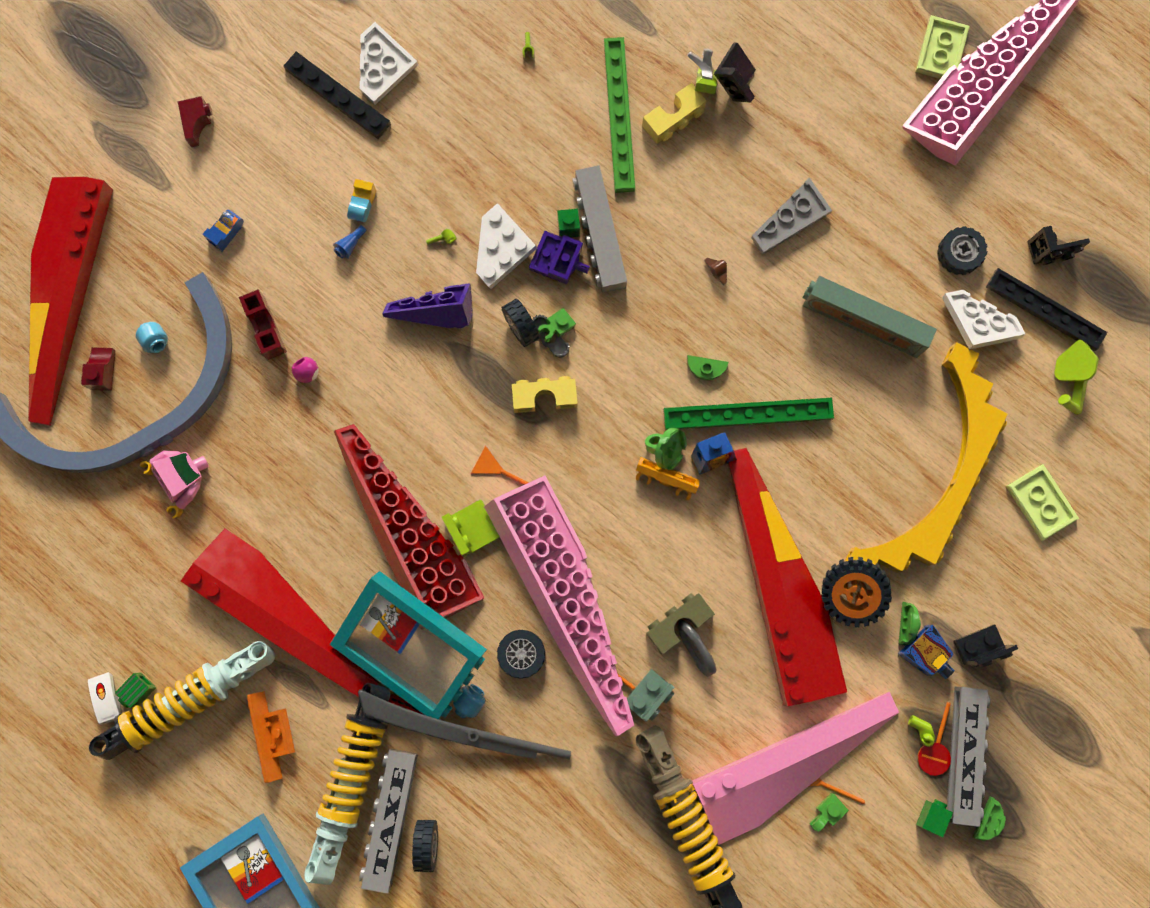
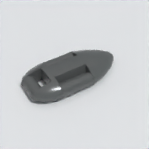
M679 619L678 630L680 637L696 663L695 665L707 677L715 674L717 670L716 664L701 640L700 635L686 621Z

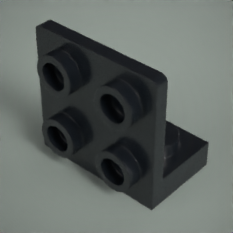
M734 42L714 72V75L732 101L751 103L755 96L747 83L756 69L740 45Z
M1047 226L1037 232L1027 243L1034 264L1042 263L1043 265H1048L1055 262L1056 259L1062 258V261L1074 258L1076 253L1084 250V247L1090 243V240L1087 238L1057 245L1056 233L1053 232L1052 226Z
M995 624L953 640L963 664L972 665L973 668L989 666L993 664V659H1006L1013 656V651L1018 650L1017 645H1004Z

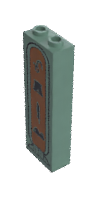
M819 276L815 282L811 281L802 297L805 299L803 307L915 358L919 357L930 347L937 331L936 328L822 276Z

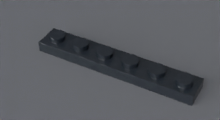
M297 51L283 65L287 72L377 139L391 125L390 120Z
M1000 268L995 270L986 285V288L1072 339L1084 341L1093 351L1099 349L1108 333Z

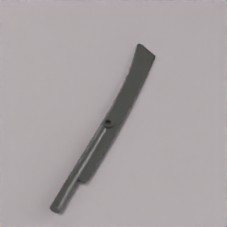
M363 690L358 691L364 716L393 726L464 745L535 759L537 753L569 760L571 756V751L442 721L402 708Z

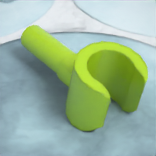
M529 32L525 33V47L522 50L523 58H525V52L527 51L532 52V58L535 55L534 48L530 44Z
M445 229L441 235L428 239L426 242L429 245L444 239L447 244H450L457 238L452 230Z

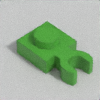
M562 308L547 318V324L541 325L538 328V333L547 332L548 335L545 336L544 342H549L553 334L561 337L573 329L576 323L566 310Z

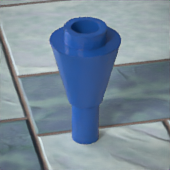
M360 225L353 233L333 243L336 255L340 258L345 257L349 259L358 239L366 232L365 227Z

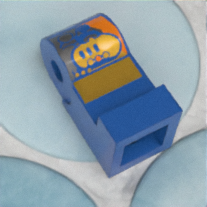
M228 209L222 213L219 220L210 229L207 228L204 231L203 236L209 243L223 252L242 228L244 220Z

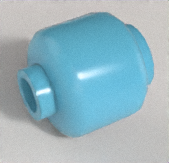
M156 322L143 323L135 334L142 349L148 353H159L165 349L168 343L167 334L161 325Z

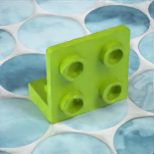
M478 500L452 515L448 513L442 516L463 557L500 538L484 508L485 505L482 500Z

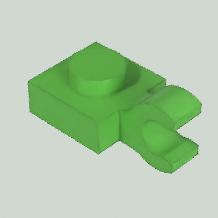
M831 793L816 807L820 814L809 824L815 831L819 832L827 822L834 826L849 810L834 793Z

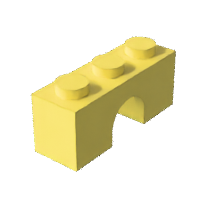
M690 83L675 94L674 104L679 109L677 113L668 114L658 106L643 117L642 127L656 144L662 140L666 141L673 135L674 131L685 128L694 117L699 118L705 112L707 101L699 91H695V86Z
M569 376L559 377L558 380L550 381L549 378H541L537 382L530 383L528 380L516 381V384H512L514 413L535 412V401L543 394L551 395L555 399L556 410L577 408L576 381Z

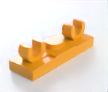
M640 457L635 470L638 471L636 475L637 481L641 475H646L648 477L646 484L648 485L651 483L652 478H655L664 486H676V496H679L680 491L685 490L688 493L686 500H690L692 493L696 494L700 483L699 479L673 469L664 470L657 466V463Z

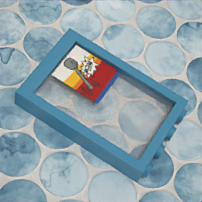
M264 813L180 867L203 908H320Z

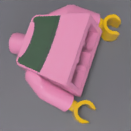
M162 451L151 458L150 462L142 461L140 463V467L145 468L148 466V469L143 474H154L172 504L176 502V505L169 506L166 509L167 513L173 509L176 510V514L172 518H179L183 513L182 509H185L194 499L200 489L202 479L200 471L209 467L203 456L192 461L187 452L180 453L179 451Z

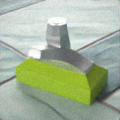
M711 49L703 50V59L692 52H689L687 56L700 67L697 72L695 91L715 94L717 78L714 75L716 70L712 66L711 57L713 51Z

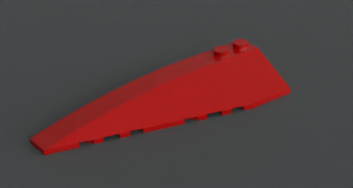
M352 424L335 430L334 434L356 491L399 585L445 619L483 600L484 596L464 557L461 554L457 555L453 549L454 545L449 539L446 540L436 523L430 521L426 516L427 512L409 490L399 483L395 473L389 471L383 463L384 460L371 449V444L358 428ZM421 624L419 625L421 630L425 629Z
M226 528L192 563L181 579L182 583L357 697H359L358 691L362 690L366 683L378 684L373 676L330 645L335 634L324 624L323 620L305 600L298 595L288 581L280 575L279 571L259 550Z

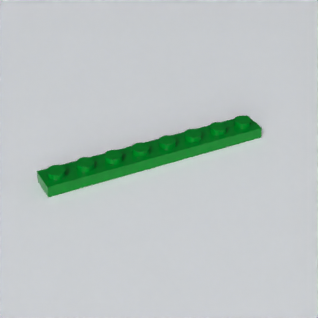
M832 397L663 409L665 430L669 428L693 429L834 419Z

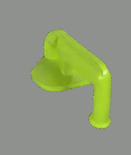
M1082 340L1076 341L1057 358L1054 372L1055 377L1060 381H1075L1072 400L1069 395L1064 394L1059 397L1058 403L1076 415L1082 413L1087 382L1095 376L1098 366V357L1090 349L1089 345Z

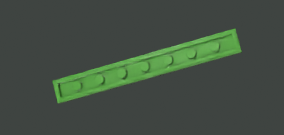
M624 37L604 38L615 193L635 192Z

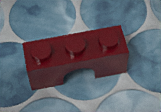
M259 289L240 296L239 300L245 315L250 320L256 333L254 337L261 354L269 360L286 353L287 350L265 296Z

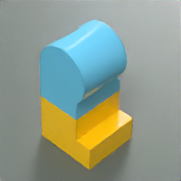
M355 179L347 217L348 219L365 223L376 194V188L374 183Z

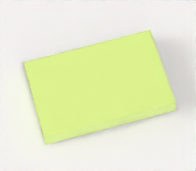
M931 15L915 72L941 79L953 65L958 68L970 26Z
M1044 464L1006 486L1041 541L1079 519Z

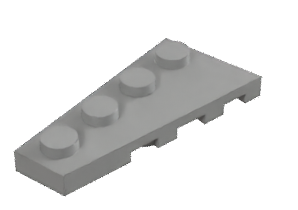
M809 177L775 214L752 235L751 239L763 255L826 217L832 212V209Z

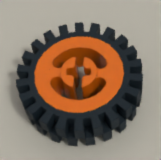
M848 557V561H844V559L839 560L838 565L834 563L831 566V570L826 572V577L823 578L822 602H824L826 611L829 610V615L832 618L835 616L837 622L841 623L844 621L845 626L849 627L850 623H853L858 628H860V624L864 623V627L869 626L870 621L873 623L878 622V617L883 618L885 610L888 611L890 608L889 603L892 600L890 580L887 578L886 572L881 570L880 565L877 563L874 565L872 560L867 559L866 562L863 561V557H858V560ZM857 580H860V592H857L855 604H853V593L856 592L858 587ZM865 583L871 587V590L866 589ZM842 594L846 595L848 601L842 597Z

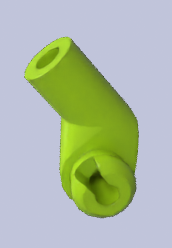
M912 715L908 725L918 729L923 745L927 747L932 746L935 741L932 725Z

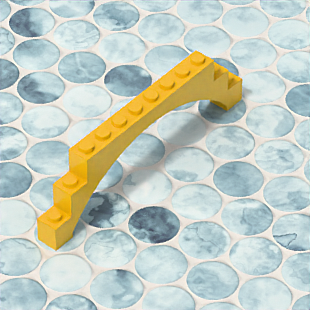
M956 342L950 347L942 363V366L947 368L958 396L962 419V439L955 472L940 501L923 520L903 535L879 546L865 549L851 548L845 561H848V557H853V560L863 557V561L867 562V559H870L874 565L879 563L898 573L909 567L911 563L910 556L928 566L939 563L943 558L944 552L942 550L945 544H948L953 537L951 531L954 525H958L962 518L961 510L963 506L966 507L971 499L969 494L972 488H975L980 481V476L978 475L981 469H984L989 462L987 456L990 450L993 451L998 443L996 438L999 432L1001 433L1007 425L1005 419L1008 414L987 403L993 394V391H991L993 383L973 373L979 364L976 361L979 353L971 349L969 350V348Z

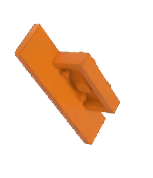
M265 691L247 695L248 707L264 782L270 783L282 779L278 756L295 752L286 708L269 712Z

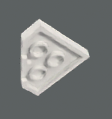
M374 22L360 35V91L376 105L418 66V62Z
M498 203L482 216L476 273L490 289L537 249L536 245Z
M964 290L945 293L942 297L969 350L1022 339L1025 335L1017 317L1010 313L1005 315L997 311L996 306L984 300L979 302L971 298L970 293Z

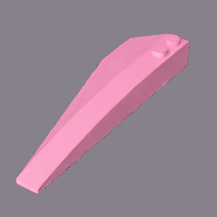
M890 692L692 780L695 788L694 791L697 792L698 800L703 806L702 809L708 816V823L712 825L713 834L718 838V845L762 825L897 715L899 711Z

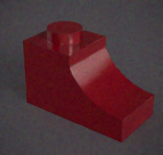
M202 96L177 101L185 140L191 148L199 146L200 134L206 125L211 124L210 116L213 115L210 104L206 103Z
M91 347L89 360L86 364H83L82 386L90 390L112 391L115 349Z

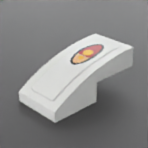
M108 672L88 679L91 701L98 723L103 725L114 721L115 716L121 714V706L118 701L119 697L115 695L113 675Z

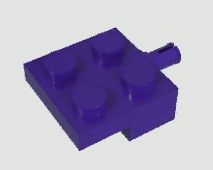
M544 231L530 263L529 270L567 285L575 270L588 274L590 266L579 262L583 242L565 235L560 237Z

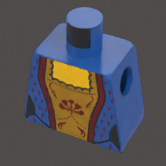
M726 433L718 434L697 443L691 455L699 475L736 460L734 450Z
M926 625L917 634L915 640L898 653L899 656L927 676H933L938 672L944 679H947L954 673V669L947 663L953 656V652L933 625Z

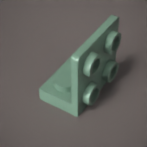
M650 669L627 697L629 708L645 722L648 719L653 721L660 712L658 707L661 703H667L674 695L672 691L674 686Z

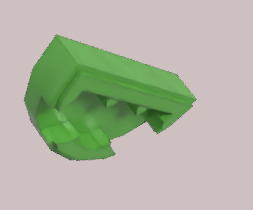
M687 355L688 367L697 378L702 380H714L726 371L729 363Z
M903 602L899 645L906 646L915 640L921 627V621L915 605Z
M989 796L984 808V817L980 821V827H976L972 838L986 841L999 836L1004 829L1006 817L1004 816L1001 804L991 796Z

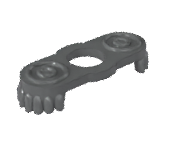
M539 314L533 317L537 329L541 325L547 324L546 316ZM547 332L539 334L541 343L548 347L554 356L561 358L568 354L569 343H566L562 337L556 335V340L553 343L544 342V336Z

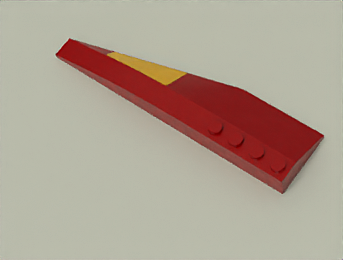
M84 176L52 177L31 252L28 421L48 426H51L113 193V189L104 180Z
M747 448L734 450L736 460L729 462L728 466L783 706L803 704L847 693L829 612L824 607L822 595Z

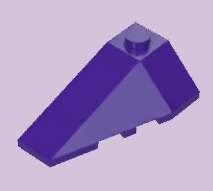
M471 284L444 287V292L432 294V291H429L418 299L408 297L386 304L382 315L385 318L445 328H464L469 326L472 318Z

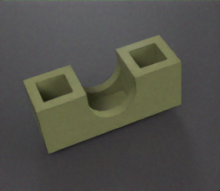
M692 593L681 600L684 603L678 609L674 606L664 613L666 615L665 619L661 622L656 619L647 626L649 631L646 632V635L661 654H664L680 642L674 632L675 623L679 619H688L695 628H698L715 615L699 593L695 596Z

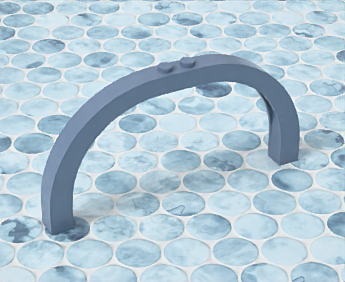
M202 272L184 282L201 311L207 333V351L204 366L197 383L189 395L173 411L110 447L88 452H68L51 448L34 437L20 421L7 396L0 393V438L25 458L50 468L73 473H92L115 469L140 457L151 455L154 449L159 446L170 444L174 437L190 428L210 408L217 398L229 370L232 352L230 322L225 306L210 279Z

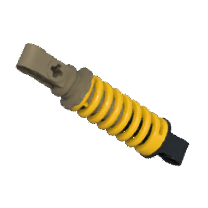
M655 725L636 736V744L651 773L652 782L658 788V792L653 795L654 800L656 799L660 810L667 807V810L663 811L662 815L664 818L670 816L672 818V821L667 826L669 829L676 828L677 832L673 834V839L675 841L681 839L682 844L678 846V851L690 850L691 852L683 857L684 863H691L693 861L696 863L688 869V873L690 875L700 873L701 875L700 877L697 875L691 877L696 893L698 895L705 894L711 908H743L731 884L736 875L731 867H728V860L722 857L723 849L720 846H716L718 838L715 835H711L713 827L706 823L708 816L706 813L700 812L703 807L702 803L695 801L697 792L694 791L692 778L684 779L682 777L681 767L677 765L665 734L659 726Z

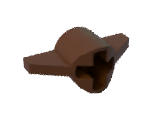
M706 258L704 262L710 268L713 276L725 285L727 283L726 261Z

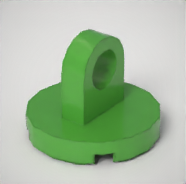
M669 428L663 435H649L645 439L646 450L655 455L657 466L664 470H672L678 466L683 458V455H681L682 449L685 450L687 446L685 433L677 428Z

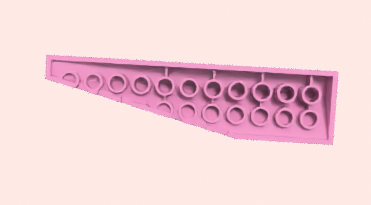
M1040 0L1035 6L1028 7L1022 16L1014 18L992 35L991 40L987 43L983 42L974 53L962 58L958 68L953 65L948 69L905 122L903 129L936 157L956 166L1041 57L1080 0Z
M543 476L493 499L484 508L565 659L614 735L619 736L633 727L634 722L627 697L623 695L621 677H618L615 667L617 662L615 655H612L610 649L611 641L602 609H599L597 603V591L593 589L591 582L592 574L586 564V552L546 476Z

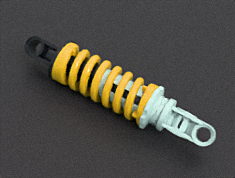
M257 641L245 649L234 653L228 659L220 660L214 667L209 663L203 664L202 667L192 673L193 675L188 674L185 677L186 684L178 680L175 682L176 690L166 687L164 689L165 696L161 693H156L154 695L155 704L150 699H146L143 702L144 709L138 705L133 707V716L130 711L115 716V726L91 740L89 744L90 753L105 760H111L127 749L138 753L142 750L143 746L152 743L153 739H159L163 736L164 732H170L174 729V726L182 725L185 719L190 720L196 713L204 712L206 707L214 706L216 700L224 701L227 699L228 689L239 686V682L250 678L274 661V650L265 643ZM265 650L264 655L259 658L260 652ZM106 744V748L102 752V748Z
M366 683L362 688L363 691L387 702L390 699L388 687ZM360 700L355 714H347L346 716L347 720L344 727L346 730L353 732L352 737L341 736V741L348 743L349 747L348 749L343 747L337 749V753L346 757L333 761V764L339 766L338 771L332 770L330 772V777L335 778L334 783L328 782L326 784V788L331 790L330 795L324 794L322 796V800L327 802V804L321 803L316 812V817L321 820L320 827L316 830L317 837L305 869V881L308 883L330 885L333 882L343 844L348 838V835H346L348 828H356L358 824L357 820L360 810L356 806L363 804L364 799L360 794H364L367 791V786L363 782L370 780L371 775L368 770L374 768V762L371 759L378 756V751L374 747L381 745V738H383V734L388 725L380 721L365 717Z

